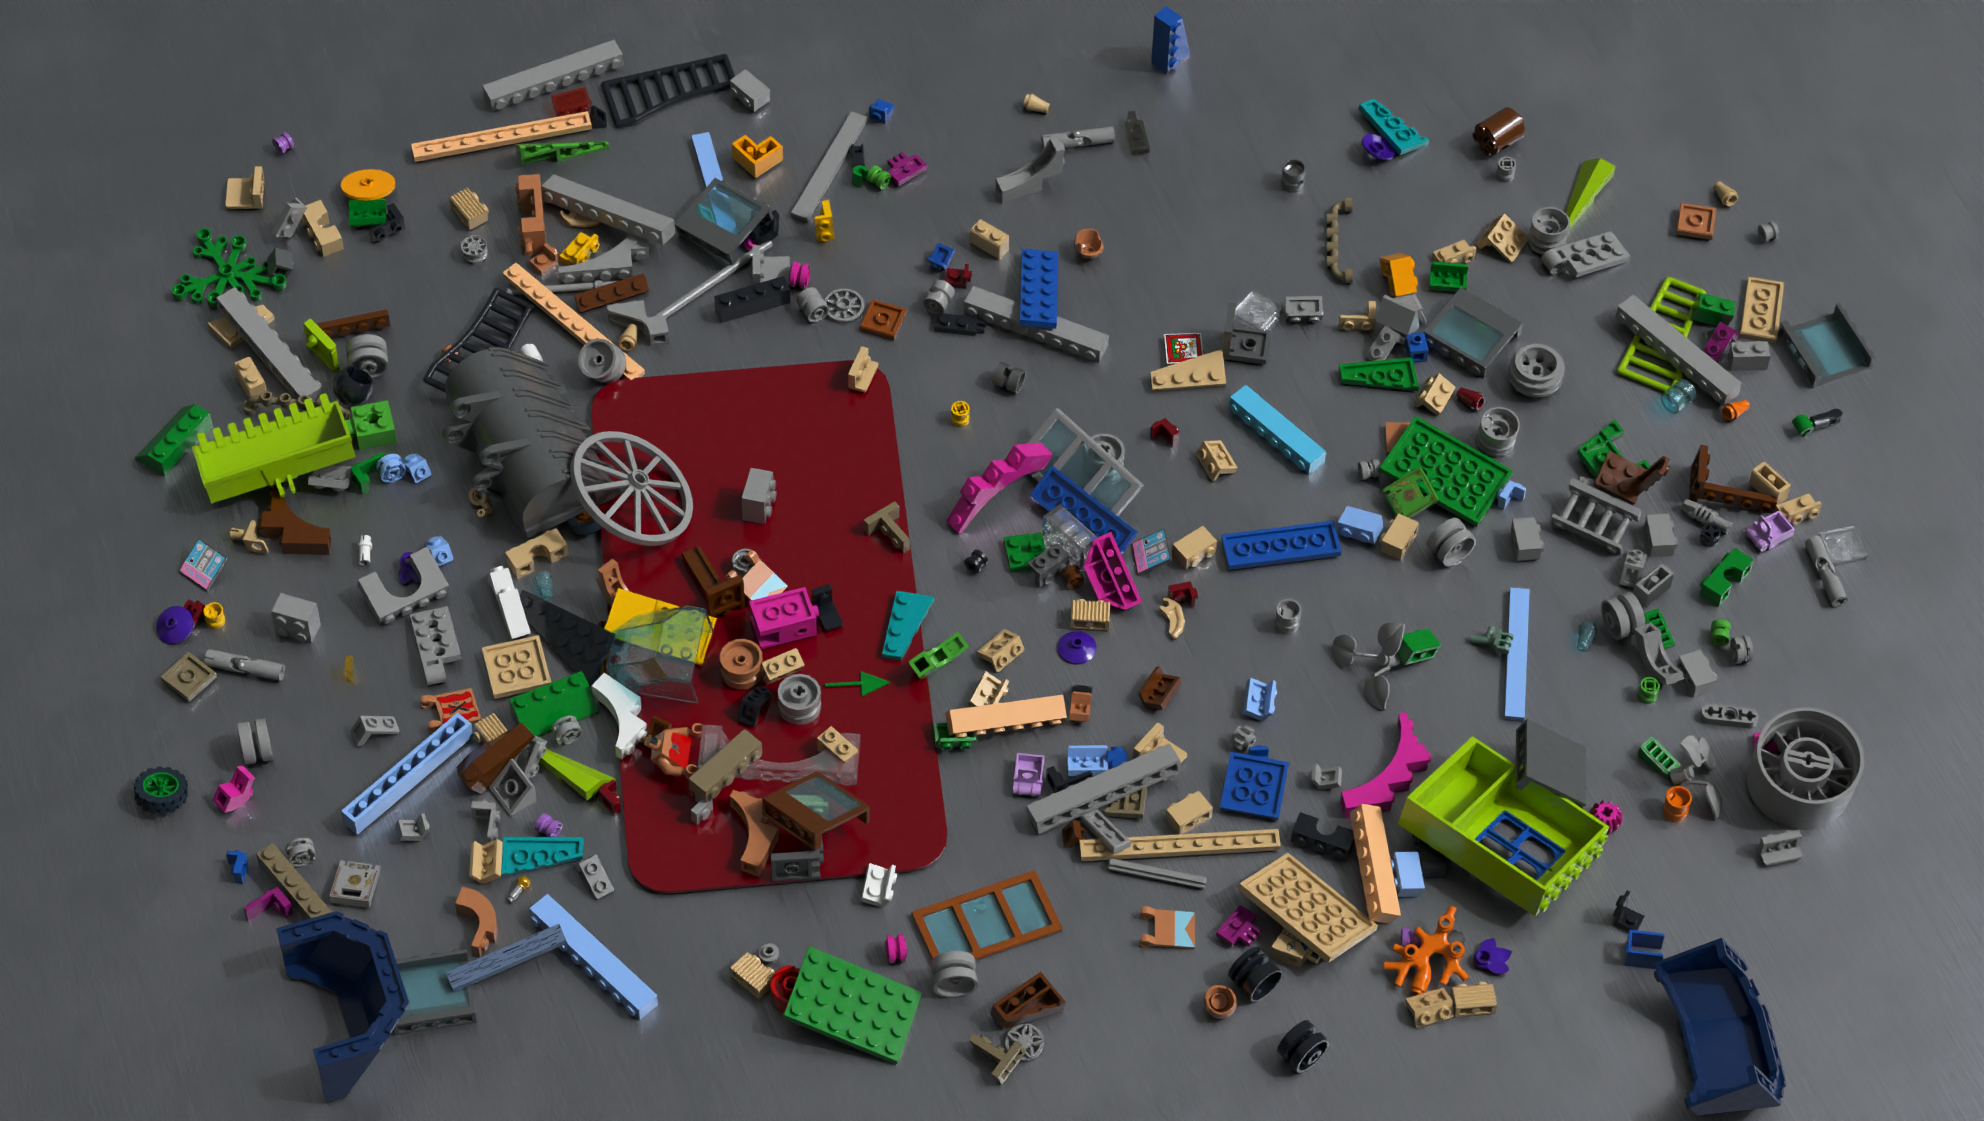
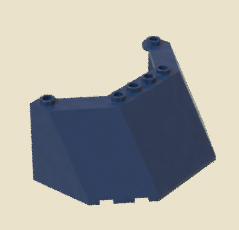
M335 911L276 928L285 969L289 978L294 980L303 979L337 994L348 1029L349 1039L313 1049L326 1103L346 1097L381 1050L409 1005L388 934L381 930H374L363 922L356 919L351 920L345 917L344 914Z
M1719 938L1655 962V979L1664 986L1680 1020L1678 1027L1684 1036L1682 1044L1688 1052L1687 1064L1693 1073V1076H1691V1090L1686 1093L1684 1098L1687 1109H1691L1696 1115L1780 1106L1782 1104L1780 1098H1783L1785 1092L1783 1087H1786L1787 1082L1766 1005H1761L1757 997L1760 995L1754 980H1749L1745 972L1748 970L1745 961L1723 938Z

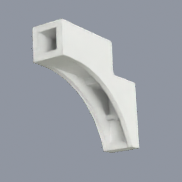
M503 566L493 568L486 577L498 602L510 640L530 634L519 593L514 588L509 568L503 569Z
M603 673L592 685V694L594 698L609 709L617 722L619 736L615 745L616 756L622 760L626 755H630L635 746L641 742L642 737L647 735V723L637 717L641 711V697Z

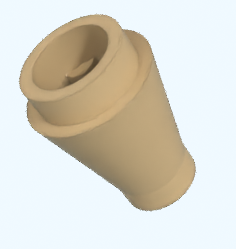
M1027 94L1022 107L1028 111L1047 114L1050 103L1045 102L1034 94Z
M1721 181L1714 185V190L1723 205L1732 206L1738 201V195L1735 190L1726 186Z
M629 324L619 338V346L625 351H630L636 347L638 327L634 324Z

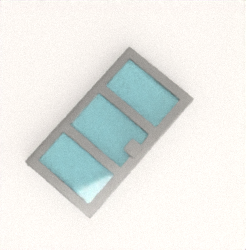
M1059 408L1053 411L1027 443H1042L1053 454L1044 469L1029 473L1035 480L1040 482L1052 465L1117 516L1123 512L1144 486Z

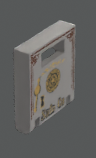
M340 860L329 895L330 902L370 908L381 866L376 865L375 869H373L372 864L348 861L346 866L345 861ZM342 890L361 893L360 897L343 895Z

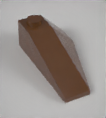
M523 723L518 724L470 752L456 767L459 777L470 789L482 794L497 778L510 759H515L535 736Z

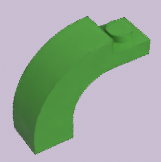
M956 632L932 650L921 652L910 660L909 664L919 678L923 679L950 664L970 647L960 633Z

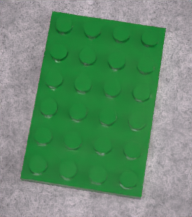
M1417 416L1413 418L1378 471L1397 481L1421 467L1440 499L1435 504L1476 527L1496 500L1499 490L1504 488L1513 474V470ZM1423 480L1416 482L1424 497L1430 494Z
M809 946L782 1018L896 1065L922 992Z

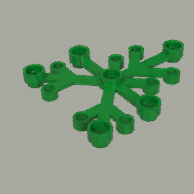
M201 228L196 233L197 240L205 245L207 249L196 246L193 248V255L197 259L204 256L213 258L219 266L218 273L204 279L183 274L180 277L181 284L174 285L171 291L173 298L178 301L184 300L188 293L195 291L191 295L192 302L194 304H201L206 286L219 280L215 291L209 292L206 297L208 305L212 308H217L216 298L222 295L227 281L232 288L235 287L244 293L243 286L239 285L235 278L242 279L250 291L253 301H259L262 298L261 291L256 288L253 282L271 285L277 291H282L287 286L286 277L282 274H276L272 278L258 275L262 272L268 273V268H266L268 261L257 266L256 259L248 257L245 261L235 265L240 252L244 251L247 247L246 239L241 235L232 238L233 250L227 263H225L220 254L222 249L228 246L227 238L219 236L216 239V246H214L211 241V231L207 228ZM245 268L249 269L246 272H241Z

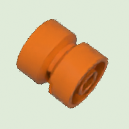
M1674 786L1667 791L1662 810L1664 817L1669 821L1681 822L1686 819L1692 801V795L1688 789L1682 786Z

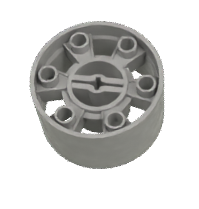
M1808 707L1784 711L1766 724L1755 746L1746 775L1750 796L1761 812L1778 824L1794 829L1820 828L1836 820L1848 806L1863 772L1864 753L1855 732L1836 715L1821 709ZM1775 742L1781 754L1776 756L1763 748ZM1837 756L1844 768H1833V758ZM1828 790H1831L1836 796L1828 799L1825 794Z

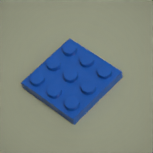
M1231 752L1220 810L1279 820L1289 762Z

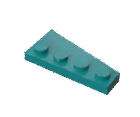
M1375 99L1359 105L1358 109L1399 155L1429 144L1427 137L1424 136L1422 138L1417 134L1418 131L1416 129L1407 127L1403 124L1404 120L1391 115V111Z
M896 591L882 652L883 659L902 661L912 643L914 635L919 630L921 622L925 619L930 606L935 601L934 596Z
M503 837L501 877L583 859L584 839L583 837Z

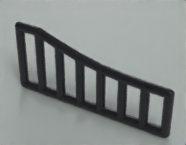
M721 54L603 81L601 87L615 126L623 127L636 124L684 100L730 88V80L735 77L728 55ZM723 62L729 81L719 83L713 67L714 63ZM706 66L712 85L702 87L695 69L696 67ZM689 70L695 90L685 92L678 73L679 71ZM671 73L679 95L669 99L661 75ZM654 77L663 102L653 106L644 79ZM637 81L647 109L646 111L637 115L626 83ZM620 85L631 116L630 118L620 120L609 87Z
M494 288L483 309L466 333L430 365L423 378L424 383L446 393L445 384L432 377L436 371L449 376L452 370L442 364L448 359L458 364L464 360V358L455 354L460 348L473 354L482 351V349L467 342L472 336L495 347L512 350L534 306L506 291ZM499 296L524 308L523 314L519 316L495 304L497 297ZM492 310L517 322L514 330L486 317L489 311ZM483 323L510 336L507 343H503L477 329Z

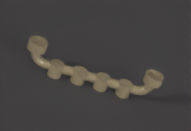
M1345 197V201L1335 203L1331 208V213L1327 214V224H1331V228H1327V239H1331V242H1327V253H1331V256H1327V267H1331V272L1335 277L1345 279V283H1353V268H1345V272L1338 270V210L1345 208V212H1352V197Z
M265 391L261 396H251L244 401L243 410L246 415L251 416L258 412V403H262L265 407L281 405L284 409H288L290 404L296 403L297 407L306 411L304 400L309 397L301 395L298 399H291L288 393H283L280 397H273L271 392ZM320 398L317 401H312L314 408L322 405ZM340 405L344 419H351L350 411Z

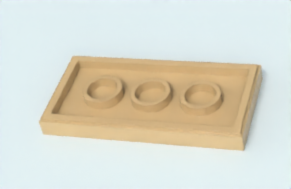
M1754 277L1747 278L1739 337L1776 343L1784 282Z

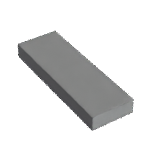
M1098 809L1081 816V822L1113 854L1131 847V841Z

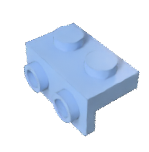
M1253 678L1247 680L1242 714L1262 722L1269 716H1272L1275 710L1274 698L1277 694L1276 681L1272 680L1267 685Z
M1068 746V776H1077L1087 771H1091L1092 776H1096L1108 770L1107 746Z

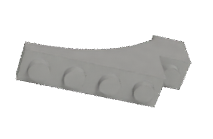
M629 233V236L616 247L594 259L570 266L558 267L560 284H571L632 277V261L650 259L648 240Z

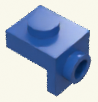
M937 243L932 256L927 258L930 267L938 271L940 269L947 270L955 250Z
M1111 747V751H1107L1109 770L1121 765L1123 762H1127V750H1123V747Z

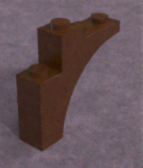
M277 484L270 488V499H272V502L268 503V511H263L262 519L258 520V530L262 531L263 538H279V546L283 547L284 554L330 555L332 541L330 528L318 527L300 519L290 510L284 497L280 496Z

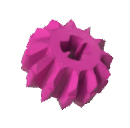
M1603 800L1600 804L1595 803L1589 812L1609 826V834L1612 830L1617 831L1623 821L1622 810L1618 809V804L1612 805L1611 800L1608 803H1605Z

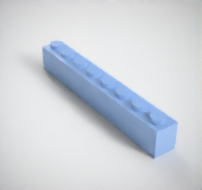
M457 712L341 811L343 823L356 835L362 832L473 737L471 723Z
M546 894L529 908L530 921L534 926H539L542 930L560 924L567 944L560 946L559 949L562 952L566 951L575 964H580L589 977H594L603 990H608L617 1003L621 1002L631 1016L635 1015L641 1020L658 1006L657 994L550 895Z

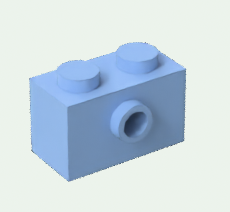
M1350 506L1345 508L1338 521L1340 535L1375 544L1384 528L1382 515Z
M1395 852L1390 860L1397 897H1419L1425 886L1418 852Z

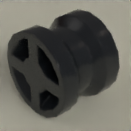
M1714 523L1705 524L1700 534V542L1706 547L1716 546L1721 534L1720 527Z
M976 549L971 553V557L965 559L964 564L972 573L978 574L982 570L981 567L986 566L989 560L983 552Z

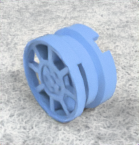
M398 454L386 455L376 464V469L380 473L383 482L392 483L398 481L406 474V467Z

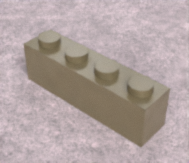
M744 729L689 778V789L706 803L711 798L714 799L725 786H729L737 775L744 773L753 761H757L761 757L762 743Z

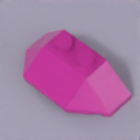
M1109 532L1094 539L1083 567L1098 600L1110 602L1111 606L1123 610L1142 603L1112 533Z

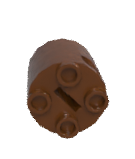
M1505 107L1477 124L1472 136L1476 142H1479L1486 156L1495 155L1524 138V121L1513 109Z

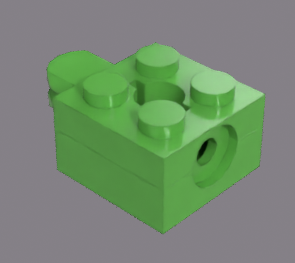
M388 400L351 407L353 419L345 420L351 438L357 437L359 450L397 443Z

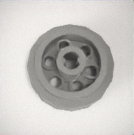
M1530 344L1516 350L1512 355L1508 376L1510 383L1522 394L1535 398L1545 397L1556 392L1562 385L1565 364L1563 358L1554 349L1547 345Z

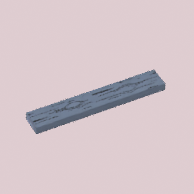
M557 924L448 971L446 974L453 991L456 992L567 944L560 924Z

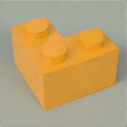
M744 135L732 143V158L754 178H757L783 161V146L772 136L757 145L747 135Z
M1397 253L1379 257L1382 275L1388 277L1391 295L1397 297L1417 292L1418 281L1416 276H1414L1413 269H1415V263L1411 256Z

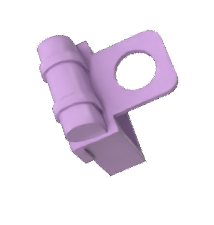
M1777 511L1765 518L1760 515L1758 521H1755L1752 526L1748 527L1745 533L1755 544V547L1763 552L1766 549L1770 550L1778 546V543L1792 537L1795 529L1783 514Z
M1017 753L1013 778V794L1020 796L1030 795L1031 797L1041 795L1045 756Z

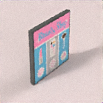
M1165 528L1132 543L1138 575L1172 561Z
M198 538L180 567L179 572L208 591L228 558Z

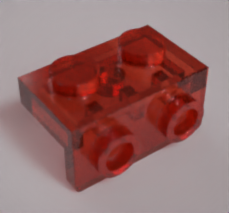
M586 87L551 96L557 117L576 112H586L592 106V101L589 99Z

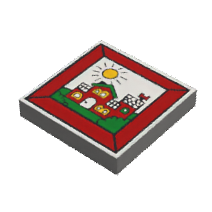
M1201 333L1164 334L1166 366L1203 355Z

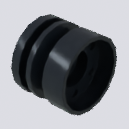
M1253 947L1243 953L1233 963L1228 972V977L1235 981L1238 987H1242V991L1252 1002L1259 1001L1275 989L1283 976V972L1272 961L1268 962V956L1263 954L1259 947Z

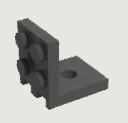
M1229 302L1223 339V359L1266 365L1271 331L1234 326L1236 303ZM1252 343L1254 347H1247L1246 344Z
M822 834L821 848L813 850L810 847L811 851L771 854L772 881L820 879V864H824Z

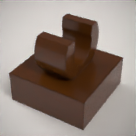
M1072 820L1062 829L1064 847L1072 848L1076 843L1079 844L1080 840H1086L1085 837L1081 836L1085 829L1080 827L1079 821Z

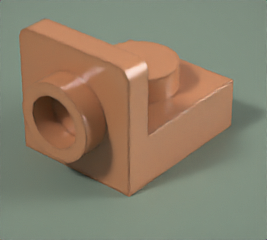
M547 243L543 244V252L530 260V266L541 276L559 264L557 250Z

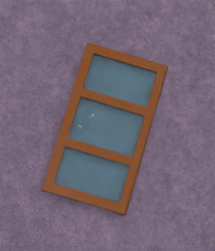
M1035 870L912 912V917L931 959L944 952L964 951L972 954L975 960L1063 930Z

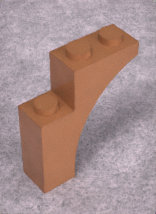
M733 790L730 795V807L744 820L749 833L747 847L740 860L741 871L760 877L779 840L778 828L772 824H765L768 818L762 814V798L757 799L745 792Z

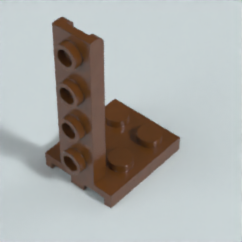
M1700 445L1691 465L1688 500L1697 502L1698 499H1703L1709 502L1713 501L1772 514L1777 504L1775 496L1707 483L1706 480L1709 477L1707 465L1710 462V454H1708V446Z
M1608 451L1593 485L1634 505L1638 496L1643 491H1647L1662 476H1666L1670 468L1668 466L1670 459L1662 456L1648 469H1645Z
M700 546L681 553L706 596L708 616L714 617L721 613L725 616L730 614L731 609L735 607H745L744 580L741 575L721 582Z

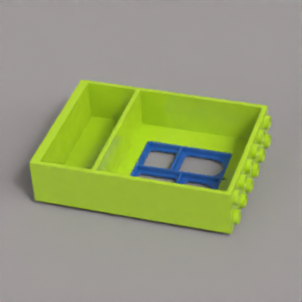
M1473 736L1406 798L1398 825L1535 917L1541 911L1545 912L1552 900L1556 901L1561 891L1567 890L1572 880H1577L1584 868L1588 869L1594 858L1598 859L1603 852L1601 847L1608 839L1606 834L1609 829L1608 825L1567 798L1532 781L1523 790L1516 788L1515 764ZM1502 820H1507L1522 830L1512 842H1509L1493 831V828ZM1484 837H1489L1512 852V856L1505 860L1479 842ZM1528 837H1533L1553 851L1555 859L1550 863L1539 862L1521 850L1519 846ZM1518 860H1524L1535 868L1537 877L1533 879L1515 867L1514 864Z

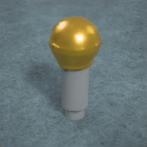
M522 875L518 877L516 886L507 899L510 903L516 900L522 890L530 886V879L527 876Z

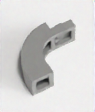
M1652 623L1635 628L1637 647L1650 676L1658 680L1659 684L1664 683L1665 685H1672L1684 679L1683 672L1671 663L1665 653L1661 630Z

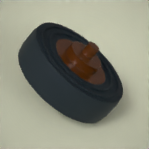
M583 511L581 514L569 519L571 531L578 535L591 534L602 528L587 511Z

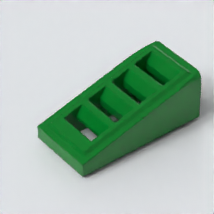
M1657 608L1644 613L1645 625L1649 623L1655 626L1658 625L1657 628L1662 632V639L1666 638V641L1662 642L1664 649L1675 646L1673 637L1660 610Z
M1652 736L1639 748L1638 756L1666 778L1670 777L1671 769L1681 767V764ZM1670 763L1671 766L1666 769L1665 766Z

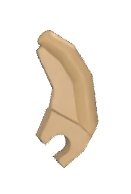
M563 210L560 211L563 222L570 227L588 228L601 223L572 211L568 215Z
M1164 597L1163 604L1167 605V607L1160 606L1159 612L1170 621L1169 635H1171L1172 639H1176L1183 632L1185 624L1181 606L1177 602Z

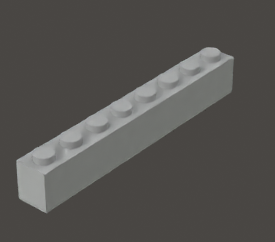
M611 40L483 85L484 98L492 112L503 109L504 107L624 66L623 54L616 41Z
M552 175L541 186L542 199L545 202L662 246L675 234L674 219L557 175Z
M975 286L972 287L964 301V313L969 316L977 317L988 323L1001 326L1004 329H1009L1056 348L1067 350L1072 354L1086 357L1089 360L1100 362L1108 347L1109 335L1058 316L1056 329L1019 325V302Z
M234 287L218 296L216 299L219 311L294 399H298L301 395H307L312 401H317L322 394L320 382L312 378L311 372L307 367L304 368L301 365L298 356L290 352L289 346L279 339V335L274 329L271 330L266 319L259 316L255 306L247 302L244 293L239 292Z
M1631 295L1618 305L1616 318L1620 323L1626 325L1635 335L1642 338L1647 345L1654 348L1659 355L1665 357L1675 368L1681 370L1687 378L1693 380L1702 390L1709 393L1715 401L1720 402L1724 406L1739 395L1742 383L1635 295Z
M1170 743L1160 746L1149 753L1142 754L1133 760L1123 762L1117 767L1105 770L1103 773L1089 777L1046 798L1032 802L1030 805H1027L1028 817L1038 834H1041L1137 792L1144 787L1182 772L1180 759Z

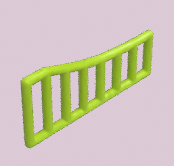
M1667 276L1650 308L1654 312L1657 310L1685 321L1683 328L1671 323L1669 324L1687 338L1693 323L1692 304L1694 301L1668 292L1667 289L1669 285L1696 294V298L1700 292L1706 294V291ZM1663 298H1666L1691 309L1688 314H1685L1660 303ZM1635 335L1617 368V373L1674 395L1683 379V372L1676 368L1675 373L1634 357L1635 350H1639L1670 362L1665 357L1659 355L1654 348L1639 343L1642 338ZM1628 363H1632L1674 381L1671 386L1627 370L1626 367Z

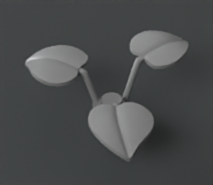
M1385 623L1380 627L1377 636L1378 643L1382 646L1381 650L1383 651L1380 654L1355 652L1357 643L1350 635H1339L1333 641V656L1338 665L1342 667L1350 666L1355 655L1377 658L1378 664L1384 667L1374 673L1373 678H1368L1364 684L1365 698L1373 707L1379 710H1386V703L1390 692L1388 680L1380 674L1389 671L1390 667H1396L1400 663V658L1396 653L1402 643L1405 629L1404 623Z
M1693 735L1686 736L1679 742V745L1687 753L1690 762L1670 770L1672 782L1675 785L1683 782L1686 785H1705V793L1712 808L1714 820H1716L1722 811V798L1717 787L1714 784L1710 785L1709 782L1691 780L1694 777L1693 768H1698L1703 763H1705L1708 770L1715 767L1714 753L1704 737L1699 738L1697 741Z

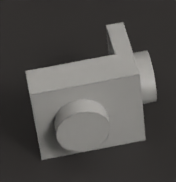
M1313 764L1310 780L1318 790L1341 787L1342 769L1340 766L1321 769L1318 764Z
M695 794V801L698 803L691 809V821L698 825L710 815L713 809V801L711 798L706 803Z
M420 814L417 820H398L395 824L400 841H422L429 831V822L426 820L425 814Z

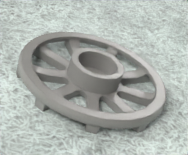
M842 288L834 290L824 299L826 303L835 305V307L829 308V313L827 314L832 321L848 323L859 319L864 311L862 296L851 289ZM846 291L845 297H840L837 292ZM849 292L857 295L852 300L848 298ZM832 294H834L837 299V302L829 300L828 298ZM860 299L861 305H852V303ZM851 309H860V310H859L858 313H856V312H854V311L851 310ZM838 310L834 316L830 313L831 311ZM847 312H849L853 316L847 318ZM840 313L844 314V318H838Z

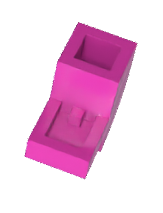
M243 765L236 767L231 781L218 785L212 801L224 813L238 809L254 793L251 786L255 777Z

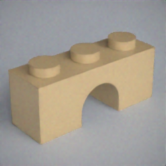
M319 200L305 205L307 209L300 221L303 226H307L308 236L310 239H314L313 242L316 250L320 251L323 257L343 250L342 237L336 226L323 228V226L330 223L328 212L322 201Z
M555 528L505 552L506 563L518 580L534 572L532 559L536 556H545L551 563L568 556L567 543Z

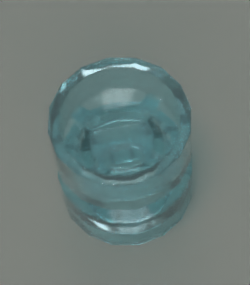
M1681 379L1661 395V401L1669 412L1676 414L1696 398V391L1691 383Z

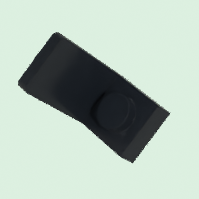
M394 203L387 206L388 214L386 215L388 221L369 230L373 243L405 229L404 217Z
M830 584L811 589L812 604L818 607V617L824 630L828 632L843 627L842 619L832 600Z
M755 686L741 699L737 721L755 727L758 723L761 707L773 697V692L769 691L766 687Z
M1054 766L1046 769V780L1053 793L1078 784L1093 775L1091 771H1087L1063 780L1062 774L1057 772Z
M1626 890L1624 896H1619L1613 916L1616 917L1614 925L1629 932V929L1639 930L1645 916L1627 908L1630 891Z

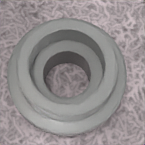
M765 944L759 950V957L765 963H773L779 957V949L774 944Z

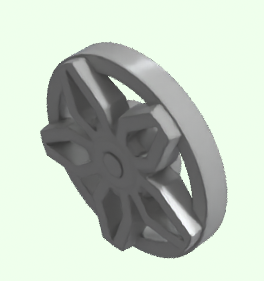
M1028 1023L1015 1026L1006 1036L1005 1045L1007 1052L1010 1049V1039L1013 1043L1017 1041L1025 1049L1026 1057H1022L1020 1060L1023 1062L1037 1058L1044 1048V1038L1041 1031ZM1020 1029H1023V1030H1022V1035H1021L1019 1032H1016V1031H1018V1030H1020ZM1032 1030L1035 1031L1039 1036H1032ZM1040 1045L1039 1049L1034 1053L1033 1046L1036 1047Z

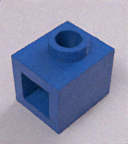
M1412 333L1408 336L1406 335L1404 346L1407 358L1412 357L1413 363L1426 362L1429 349L1425 334Z

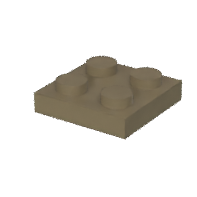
M188 652L160 677L162 682L190 702L217 678V674Z

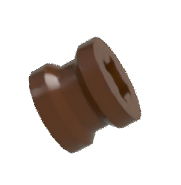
M1077 565L1068 566L1062 571V577L1066 580V586L1069 589L1078 588L1085 582Z

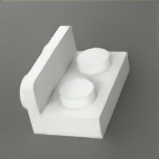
M869 863L860 901L881 908L887 902H890L893 896L891 887L897 878V873H894L896 866L891 865L889 869Z

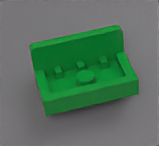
M385 198L368 201L349 200V226H378L386 222Z
M1432 262L1429 290L1457 292L1461 287L1466 290L1468 264Z
M947 723L932 724L934 748L950 750L953 747H960V749L965 750L970 749L977 741V738L973 737V733H968L967 737L955 738V735L949 736Z

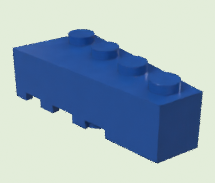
M1165 6L1154 16L1151 63L1168 74L1190 55L1182 16Z

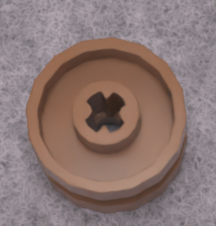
M736 639L728 642L720 653L721 677L724 683L738 690L749 689L759 683L763 676V667L761 665L763 659L760 647L747 639Z

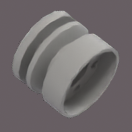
M1553 207L1537 210L1533 214L1528 240L1530 248L1536 253L1543 255L1550 249L1566 245L1570 226L1568 215L1562 210Z
M1503 407L1491 408L1483 414L1476 436L1477 445L1483 453L1488 456L1502 457L1513 450L1520 428V422L1516 414Z

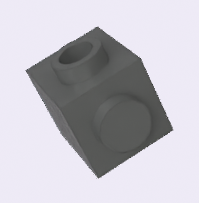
M274 248L267 258L269 276L282 274L287 278L293 270L294 260H292V252Z

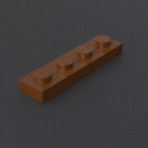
M642 273L573 296L578 311L581 313L650 290L645 274Z
M386 309L317 323V325L330 338L389 327L390 320L388 310Z

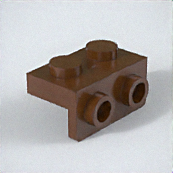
M1156 666L1138 692V695L1144 707L1164 710L1182 681L1180 677L1164 674L1161 667Z

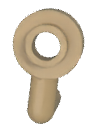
M472 488L469 491L470 502L477 506L481 505L483 508L478 510V516L491 515L493 509L487 502L489 495L482 493L481 499L479 497L480 492Z

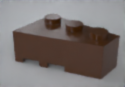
M1040 971L993 1004L990 1015L1002 1029H1006L1063 1012L1066 1002Z

